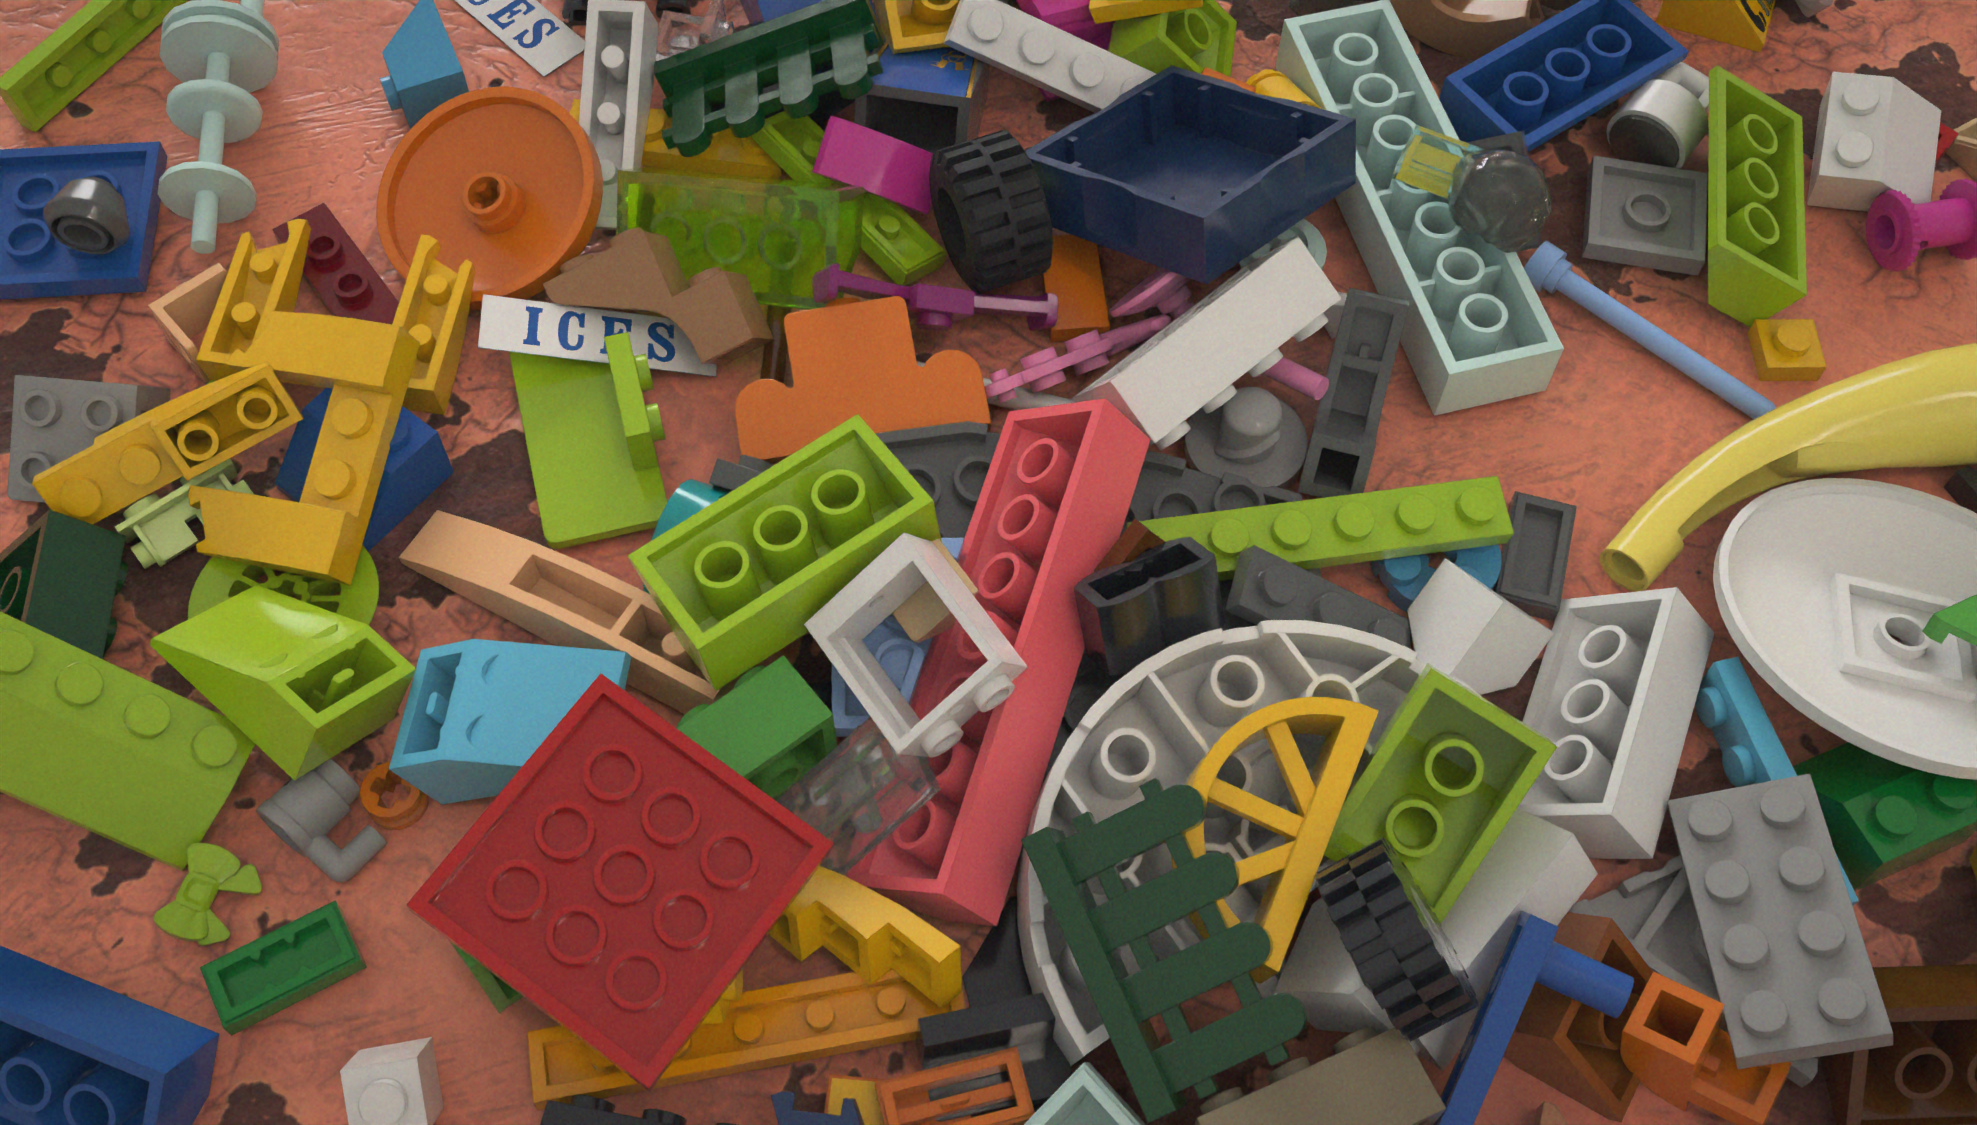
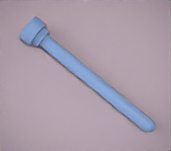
M1549 241L1543 242L1525 265L1524 269L1537 292L1545 289L1553 294L1558 290L1752 419L1776 408L1772 401L1571 271L1573 264L1565 260L1567 253Z

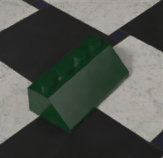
M52 510L47 511L0 553V611L103 659V654L111 646L117 630V620L111 617L114 597L120 592L128 571L127 563L121 561L126 536Z

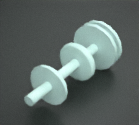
M191 0L174 7L163 19L159 56L166 69L182 82V84L176 85L168 94L166 112L173 125L185 134L199 139L200 144L198 161L183 162L172 166L159 178L158 196L164 206L175 214L193 221L190 247L197 253L209 254L215 251L217 224L232 223L246 218L255 209L257 193L251 181L239 171L222 165L224 143H234L250 138L260 128L263 111L258 100L250 93L266 87L276 77L280 41L274 27L263 18L264 0H240V4L222 0Z

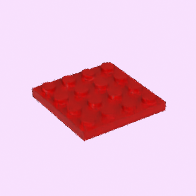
M600 673L409 900L406 906L413 914L650 1092L832 851L834 843Z

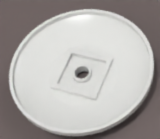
M1823 478L1790 483L1762 494L1742 508L1731 521L1718 546L1714 560L1713 584L1715 598L1726 628L1743 656L1755 671L1798 711L1821 727L1855 746L1895 763L1928 773L1977 780V646L1950 633L1943 643L1940 644L1922 632L1934 613L1977 594V513L1919 490L1885 482L1854 478ZM1890 635L1898 637L1900 643L1894 640Z

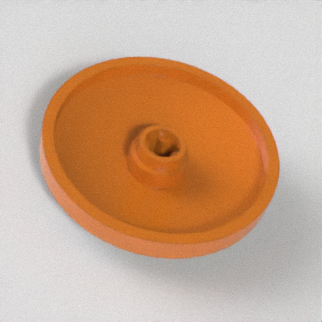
M500 86L477 89L456 96L437 106L420 119L403 137L387 163L380 182L376 207L377 228L383 249L391 264L406 280L421 234L430 235L438 240L441 250L435 259L457 274L460 265L466 259L471 261L476 271L469 310L482 309L483 294L524 300L529 299L545 289L543 283L562 274L559 269L560 266L580 256L592 236L598 221L603 196V176L597 151L585 130L573 116L556 101L538 92L519 87Z

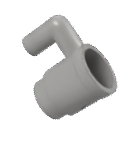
M332 759L327 760L295 781L291 778L269 800L266 799L256 809L260 818L276 835L297 853L308 857L327 876L336 882L350 880L387 844L382 835L370 825L362 829L343 849H340L326 836L351 811L349 805L360 796L358 784Z

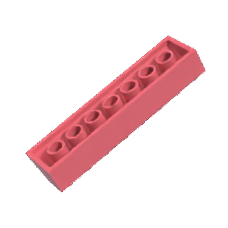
M1106 398L1008 412L964 538L963 550L958 564L979 590L974 596L1028 668L1012 681L1015 685L1012 694L997 707L987 712L979 710L960 727L964 732L961 739L941 755L932 758L929 756L899 755L891 747L846 877L905 908L944 921L997 926L1023 845L1021 839L1026 836L1031 815L1085 649L1074 586L1088 575L1094 573V569L1120 538L1151 440ZM957 620L949 630L933 636L910 705L920 720L988 661Z

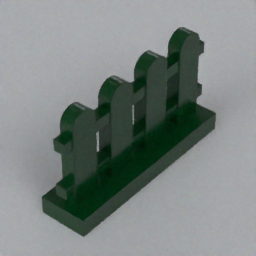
M824 0L654 62V75L666 96L663 99V108L668 118L672 117V127L662 130V138L668 150L677 147L683 157L696 156L710 146L712 141L711 134L730 128L735 137L746 138L760 131L765 124V115L784 109L789 118L798 119L814 112L819 105V96L838 89L841 96L845 99L859 98L868 93L874 84L873 76L883 73L882 63L878 54L870 56L869 50L884 45L883 33L869 0ZM833 64L832 70L816 74V69ZM779 83V89L763 93L764 88ZM722 103L726 104V108L711 113V107Z
M1156 778L1139 786L1145 800L1098 823H1096L1091 812H1085L1071 819L1077 833L1066 838L1064 831L1045 827L1021 839L1148 1123L1187 1106L1188 1103L1182 1090L1192 1085L1199 1099L1219 1091L1220 1089L1213 1075L1265 1052L1271 1066L1290 1058L1284 1042L1297 1037L1304 1030L1307 1022L1306 1008L1299 998L1289 993H1276L1263 999L1250 971L1264 965L1271 957L1273 941L1269 932L1263 926L1252 922H1242L1229 928L1218 906L1217 901L1231 895L1239 884L1240 874L1236 863L1230 857L1216 852L1207 853L1196 858L1184 834L1198 827L1205 819L1207 804L1204 796L1197 789L1185 784H1177L1163 790L1160 781ZM1166 843L1177 868L1128 891L1117 866ZM1098 876L1109 900L1097 906L1086 882ZM1198 911L1210 937L1160 961L1148 935ZM1128 944L1140 968V971L1130 976L1117 950ZM1231 981L1243 1009L1193 1032L1180 1004ZM1161 1014L1173 1042L1161 1046L1149 1020Z

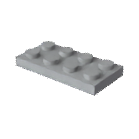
M1799 775L1667 800L1669 815L1719 1002L1725 1004L1723 1017L1737 1069L1893 1045V1031L1811 775Z

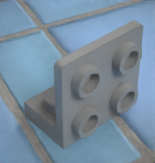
M15 375L8 497L12 500L45 502L32 485L35 475L92 446L95 437L145 413V411L170 401V388ZM134 503L124 507L123 509H128Z

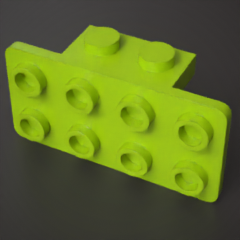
M628 332L604 337L609 364L509 352L543 533L548 546L551 548L561 549L655 528L667 504L654 442L666 439L658 404L645 405L642 392L654 390L646 354L634 356Z

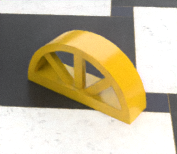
M1302 697L1268 705L1241 719L1227 730L1199 762L1185 784L1197 789L1204 796L1206 804L1208 801L1286 838L1281 846L1235 862L1240 874L1237 887L1271 875L1253 923L1263 926L1269 932L1273 941V951L1269 960L1264 965L1250 971L1254 981L1259 984L1277 974L1281 968L1379 710L1361 703L1330 697ZM1292 734L1325 736L1311 775L1306 768ZM1267 739L1297 808L1296 814L1216 778L1219 769L1226 760L1238 751L1260 740ZM1203 820L1198 827L1184 833L1196 858L1206 854ZM1171 855L1172 869H1175L1177 866ZM1224 899L1217 901L1229 928L1241 923ZM1198 911L1188 915L1204 940L1209 938L1210 936Z

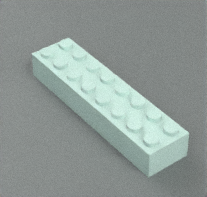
M1380 0L1284 19L1275 65L1277 71L1285 74L1322 109L1356 119V183L1336 196L1335 199L1378 294L1409 301V309L1400 342L1433 415L1436 416L1546 391L1564 347L1390 0ZM1413 142L1463 159L1446 196L1396 178Z

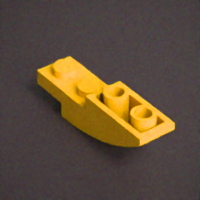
M269 362L190 391L95 437L92 446L35 475L32 485L52 511L95 524L182 476L187 481L302 420L303 415Z

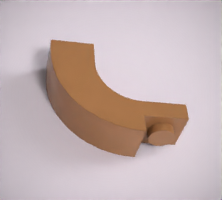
M1390 0L1403 28L1409 34L1434 49L1473 60L1481 58L1544 22V14L1539 0Z

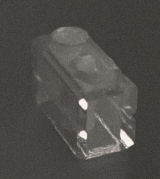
M870 716L865 722L857 726L845 740L815 767L807 771L802 780L793 785L777 801L834 843L832 851L820 866L844 875L938 793L941 788L933 769L928 765V757L897 754Z

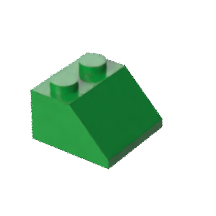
M1849 742L1793 766L1797 776L1811 775L1835 853L1854 891L1955 847L1977 831L1976 780L1933 774L1904 766L1874 755Z

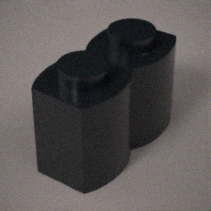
M1191 537L1170 540L1150 548L1135 558L1133 562L1116 564L1098 570L1074 586L1086 655L1108 675H1126L1141 662L1169 646L1203 632L1219 629L1225 624L1216 557Z

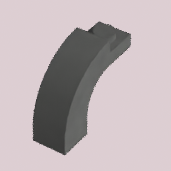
M1349 287L1326 373V378L1329 379V387L1319 401L1298 492L1322 498L1364 492L1376 448V437L1383 403L1409 309V301Z

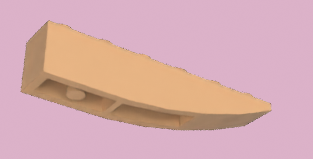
M437 510L399 556L403 565L556 646L627 652L631 656V662L626 683L683 714L702 704L711 705L733 690L736 682L745 674L743 673L715 691L682 647L650 594L581 561L497 528Z

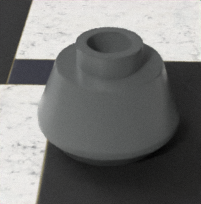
M85 177L68 182L47 202L43 210V218L51 234L62 244L80 252L106 254L125 245L130 236L124 198L111 183L97 177Z

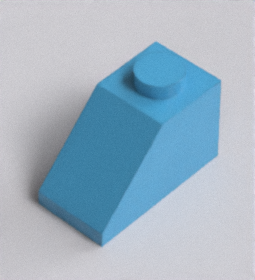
M419 0L383 50L382 54L390 75L379 78L391 111L402 108L410 129L437 106L456 96L469 92L463 70L434 1Z

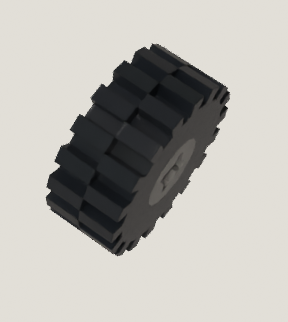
M1384 837L1373 841L1317 872L1315 876L1320 886L1318 887L1320 895L1329 907L1327 912L1341 934L1340 939L1347 952H1350L1355 960L1356 968L1364 982H1367L1372 989L1375 1000L1382 1010H1386L1390 1022L1396 1030H1400L1406 1040L1411 1042L1479 1006L1475 990L1468 980L1469 977L1463 965L1456 956L1457 953L1451 941L1446 937L1436 914L1432 912L1426 897L1420 887L1415 884L1406 865L1400 861L1397 852L1388 844Z

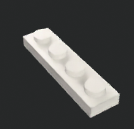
M960 0L943 43L1094 113L1106 108L1123 93L1156 75L1152 71L999 0Z

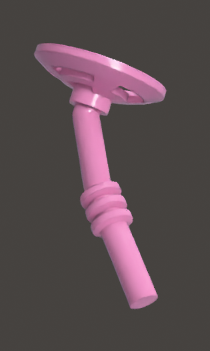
M1159 268L1115 303L1109 312L1113 317H1121L1157 306L1163 315L1170 313L1173 319H1176L1194 305L1188 299L1192 293L1185 285L1190 278L1164 268ZM1282 357L1268 370L1256 376V378L1266 375L1315 400H1320L1329 387L1328 378L1285 357Z

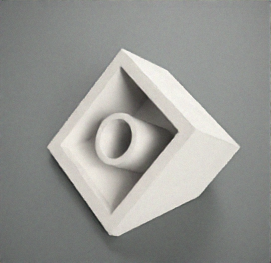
M1832 72L1819 109L1807 205L1868 212L1875 198L1888 190L1901 191L1914 204L1931 202L1941 110L1894 77Z

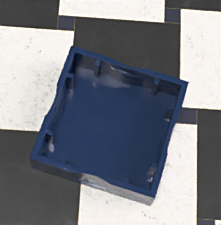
M1171 65L1123 93L1101 111L1068 125L1025 152L1030 158L1042 185L1052 228L1208 284L1356 183V119L1293 100L1254 93L1234 83Z

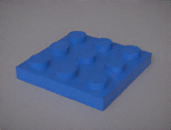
M161 142L0 149V300L146 292L161 202L158 196L159 178L165 173L168 158ZM97 177L111 183L116 188L117 192L125 200L130 236L125 245L106 254H89L62 244L51 234L43 218L44 207L50 199L72 180Z

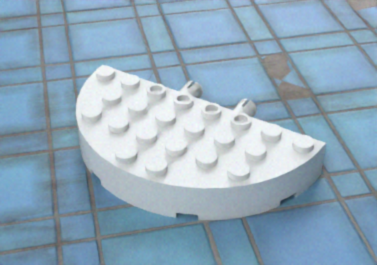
M1307 620L1260 621L1257 626L1233 628L1225 631L1219 628L1173 644L1141 662L1124 675L1088 710L1067 739L1040 788L1025 837L1045 827L1064 831L1066 838L1077 833L1071 819L1085 812H1091L1096 823L1123 811L1145 800L1139 786L1154 778L1160 781L1163 790L1177 784H1186L1199 762L1227 730L1251 713L1288 699L1330 697L1361 703L1379 710L1352 779V785L1390 720L1427 664L1416 659L1417 652L1378 635L1342 625ZM1455 675L1451 676L1452 679L1456 680L1468 689L1477 693L1469 685H1467L1465 682L1460 680ZM1292 734L1306 768L1311 775L1325 736ZM1267 739L1260 740L1238 751L1226 760L1219 769L1216 778L1296 814L1297 808ZM1207 801V813L1204 819L1206 854L1211 852L1221 853L1230 857L1234 862H1238L1284 844L1285 837ZM1166 843L1117 866L1127 890L1130 891L1173 870L1171 853ZM1022 845L1017 880V920L1023 962L1032 993L1038 994L1043 992L1056 1018L1053 1039L1069 1061L1071 1067L1110 1037L1027 852ZM1323 855L1317 872L1335 862ZM1271 875L1239 886L1231 895L1224 898L1230 910L1241 923H1253ZM1098 876L1086 881L1097 906L1109 901ZM1316 876L1313 881L1310 892L1319 886V884L1316 881ZM1189 916L1148 935L1160 961L1204 940ZM1129 944L1117 949L1129 976L1140 971ZM1285 958L1277 974L1261 984L1255 982L1263 999L1277 993L1275 988L1287 963Z

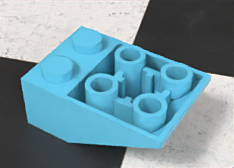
M470 639L421 649L389 770L441 805L498 796L600 673L625 690L631 656L624 651Z

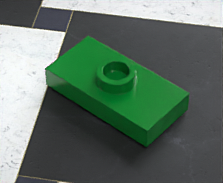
M333 901L201 966L200 970L222 1026L232 1036L367 968L341 907L336 901Z

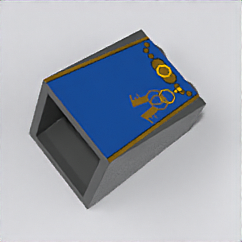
M883 34L884 45L873 49L871 55L878 54L882 63L883 73L873 76L874 84L868 93L855 98L854 123L930 153L978 138L987 100L990 65L952 47L893 54Z

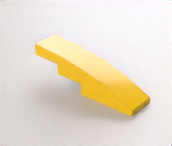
M822 866L817 869L769 933L772 938L801 962L823 945L870 985L892 968L940 1008H943L962 992L961 946L900 904L840 873Z

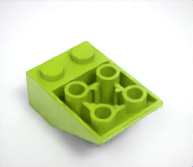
M255 585L153 637L150 642V646L294 781L392 721L416 671V668L369 625L259 585Z

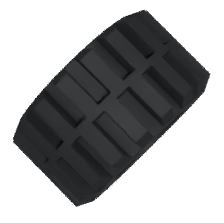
M1001 130L933 152L930 162L929 186L935 218L950 260L959 276L969 288L975 291V293L981 294L1046 273L1051 266L1053 251V233L1049 209L1036 170L1025 150L1011 133Z

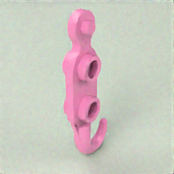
M1157 315L1115 328L1100 335L1096 329L1063 342L1068 353L1058 357L1054 346L1024 357L1020 359L1024 370L1020 373L1009 376L1006 368L989 374L992 384L984 386L986 398L997 395L999 403H1003L1017 397L1014 388L1029 383L1032 393H1036L1066 381L1063 368L1072 365L1076 376L1106 365L1110 363L1107 356L1124 351L1153 337L1170 324L1171 319L1167 315Z

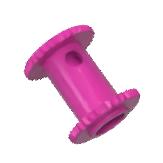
M1958 179L1951 182L1950 185H1946L1942 195H1939L1940 200L1919 204L1911 203V199L1907 198L1906 194H1902L1901 191L1897 192V190H1888L1877 196L1872 202L1866 218L1867 243L1877 263L1891 272L1902 271L1911 266V262H1915L1918 250L1946 246L1951 256L1954 255L1956 259L1970 260L1976 258L1977 183L1968 179Z

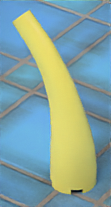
M1977 342L1931 350L1878 366L1823 386L1744 424L1694 458L1646 501L1600 554V563L1603 570L1618 585L1635 592L1645 591L1682 552L1684 546L1683 539L1705 521L1735 503L1786 482L1819 475L1879 468L1976 465Z

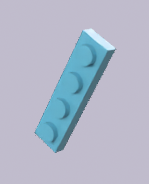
M1739 657L1713 662L1701 680L1695 708L1703 725L1711 728L1723 753V767L1729 781L1734 786L1741 787L1797 776ZM1838 859L1852 906H1854L1859 899Z

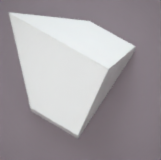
M1444 558L1407 609L1414 651L1418 653L1416 659L1425 664L1432 665L1449 677L1455 675L1479 695L1516 686L1554 635V632L1447 558Z

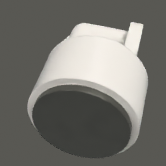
M1680 62L1634 89L1610 119L1607 126V139L1617 158L1680 169L1708 131L1709 77L1684 62Z

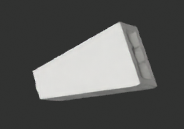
M1520 808L1516 809L1441 923L1446 937L1451 941L1457 953L1456 956L1463 965L1469 977L1468 980L1475 990L1479 1006L1411 1041L1410 1044L1416 1055L1443 1071L1464 1044L1521 910L1557 926L1597 876V871L1573 833Z

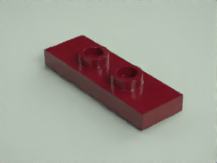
M322 203L291 219L307 220L311 228L302 276L331 316L355 318L392 325L399 305L398 300L326 204ZM285 222L272 229L279 244L286 243L289 237L288 225Z

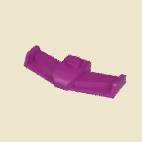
M837 263L822 269L812 277L814 302L825 304L835 299L837 291L870 300L900 296L906 302L908 317L916 319V327L924 330H951L952 323L970 317L973 314L1026 316L1029 330L1040 332L1054 327L1057 322L1058 297L1054 293H1046L1041 296L977 294L971 290L919 283L908 287L841 271L840 264Z

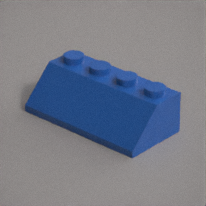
M1581 0L1445 77L1439 100L1462 146L1463 143L1524 131L1529 152L1643 85L1648 80L1686 59L1689 51L1630 0Z
M0 946V1125L193 1124L209 1096L219 1033Z

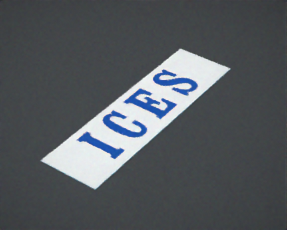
M454 0L544 77L584 51L585 40L537 0Z
M483 294L478 348L609 364L604 337L628 332L634 356L646 354L649 369L715 377L717 365L701 364L689 338L669 318Z

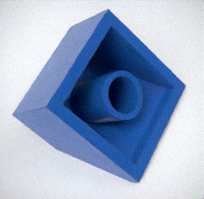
M325 388L303 408V419L297 423L275 480L278 490L295 502H299L332 392L331 388ZM403 406L390 443L389 454L362 544L367 551L371 550L454 473L438 432Z

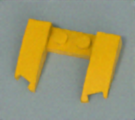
M295 219L287 221L289 230L287 242L257 250L250 232L241 234L196 361L210 381H216L240 372L227 366L228 360L237 348L246 352L270 324L265 318L269 311L294 312L311 232L307 220ZM421 234L392 325L401 326L420 342L402 406L411 411L445 415L466 332L476 270L473 263L467 259L460 265L458 274L435 259L441 250L438 240L430 235ZM280 379V381L283 383L321 387L316 385Z
M269 311L265 318L270 324L246 352L237 348L230 356L227 366L236 371H242L269 362L279 379L332 389L299 502L190 485L188 493L189 504L191 507L201 509L205 539L196 544L197 552L206 556L351 585L420 342L398 325L322 314Z

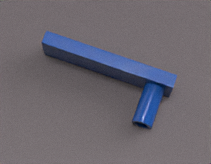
M1521 910L1440 1096L1446 1109L1433 1125L1474 1124L1535 982L1616 1019L1622 1013L1630 997L1634 977L1553 941L1559 928L1558 926Z

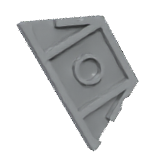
M1680 855L1668 860L1662 868L1653 872L1644 871L1623 881L1618 888L1590 901L1585 898L1575 903L1569 911L1612 918L1652 971L1719 1001ZM1722 1015L1720 1029L1727 1032L1724 1017ZM1808 1058L1789 1061L1792 1064L1787 1078L1803 1088L1813 1080L1818 1072V1059Z

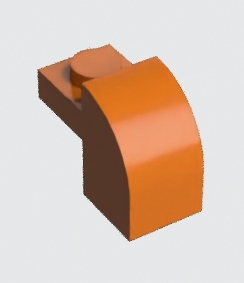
M1653 971L1622 1031L1620 1054L1626 1067L1630 1072L1635 1073L1640 1082L1649 1090L1683 1111H1686L1691 1102L1736 1125H1765L1789 1074L1792 1063L1782 1062L1737 1069L1728 1033L1720 1029L1725 1004Z

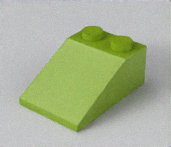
M1427 663L1349 788L1324 855L1337 862L1373 841L1384 837L1388 844L1397 852L1400 861L1404 862L1415 884L1420 887L1426 897L1432 912L1436 914L1438 920L1442 923L1557 746L1546 736Z

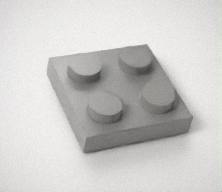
M1593 156L1587 171L1582 257L1698 276L1705 263L1708 173Z

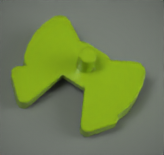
M193 843L187 850L189 873L184 878L175 900L155 913L154 923L164 933L174 938L198 942L200 946H208L225 942L230 937L229 930L210 910L218 891L258 895L262 890V885L254 865L247 864L240 868L238 858L225 848L209 843Z

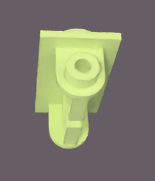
M229 458L188 481L182 476L180 482L183 486L161 499L157 494H152L137 501L125 510L123 516L126 520L115 526L119 534L126 536V543L137 537L140 538L141 542L130 549L145 569L156 562L162 567L170 560L199 543L186 524L195 517H198L203 524L201 509L191 507L189 504L188 493L190 485L253 494V492L244 480L239 481L233 486L229 482L238 476L234 464Z

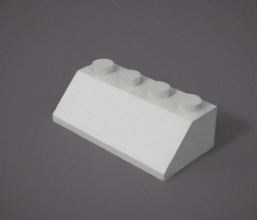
M1297 237L1248 263L1071 399L1075 403L1106 398L1151 439L1149 446L1156 444L1159 450H1163L1191 429L1185 420L1201 407L1208 414L1230 400L1237 393L1232 383L1242 375L1249 372L1252 378L1276 364L1283 357L1278 347L1292 336H1294L1297 342H1300L1322 328L1329 321L1323 312L1339 301L1341 296L1304 243Z
M1677 587L1562 599L1552 628L1554 635L1547 643L1523 718V723L1549 738L1557 748L1518 808L1573 833L1587 857L1591 859H1653L1667 808V800H1669L1714 632Z

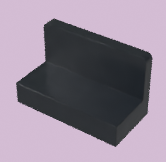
M1043 992L918 1018L916 1046L922 1070L1017 1046L1033 1105L1046 1102L1072 1075L1069 1061L1053 1039L1056 1018ZM1004 1071L928 1090L931 1102L1008 1082L1010 1079L1008 1072ZM1015 1099L936 1118L935 1120L943 1122L971 1115L972 1118L1017 1105Z

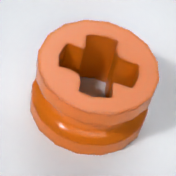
M389 761L377 765L367 773L361 783L359 795L363 807L378 826L387 830H401L412 826L422 818L428 807L429 796L389 770L391 762ZM402 784L408 793V797L405 801L395 799L393 807L387 808L381 799V795L385 790L394 793L396 785Z

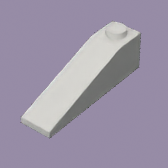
M588 0L579 124L591 139L597 151L602 169V204L594 229L627 231L632 228L654 84V62L656 61L658 23L645 1Z

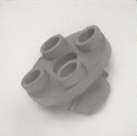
M1259 387L1236 389L1237 393L1216 410L1206 414L1201 407L1190 416L1188 425L1191 429L1184 437V451L1191 469L1219 478L1223 477L1224 472L1248 478L1251 483L1259 487L1275 486L1286 489L1297 482L1307 453L1308 440L1306 430L1296 412L1269 391Z

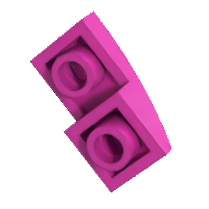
M830 116L812 171L813 173L854 190L873 194L914 212L928 214L932 203L929 172L933 153L856 123Z

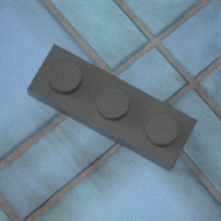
M1255 545L1240 552L1226 611L1255 625H1258L1260 621L1307 620L1342 625L1378 635L1410 648L1412 635L1409 619Z

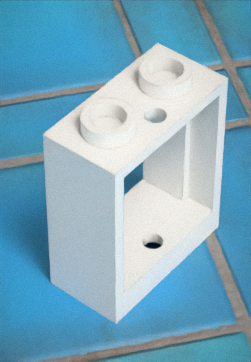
M907 533L899 536L804 624L899 755L929 756L932 758L949 750L963 736L964 732L960 727L979 710L987 712L1004 702L1015 689L1012 681L1028 668L934 543ZM928 581L988 661L920 720L862 640Z

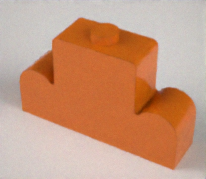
M900 296L860 301L853 297H844L830 301L823 308L788 313L784 318V327L794 382L793 386L787 388L784 383L774 379H759L744 387L735 401V419L741 455L755 457L773 465L856 414H859L874 433L966 421L988 424L987 432H991V419L983 376L978 363L969 354L962 351L943 350L931 356L926 361L925 366H918L907 305Z

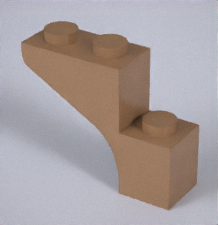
M633 228L614 236L609 241L611 248L594 257L592 254H585L565 262L559 268L562 274L543 283L548 297L556 304L587 308L657 312L666 316L677 324L689 338L701 364L725 365L774 340L745 274L722 271L721 267H714L694 275L687 282L668 236L646 232L642 228Z

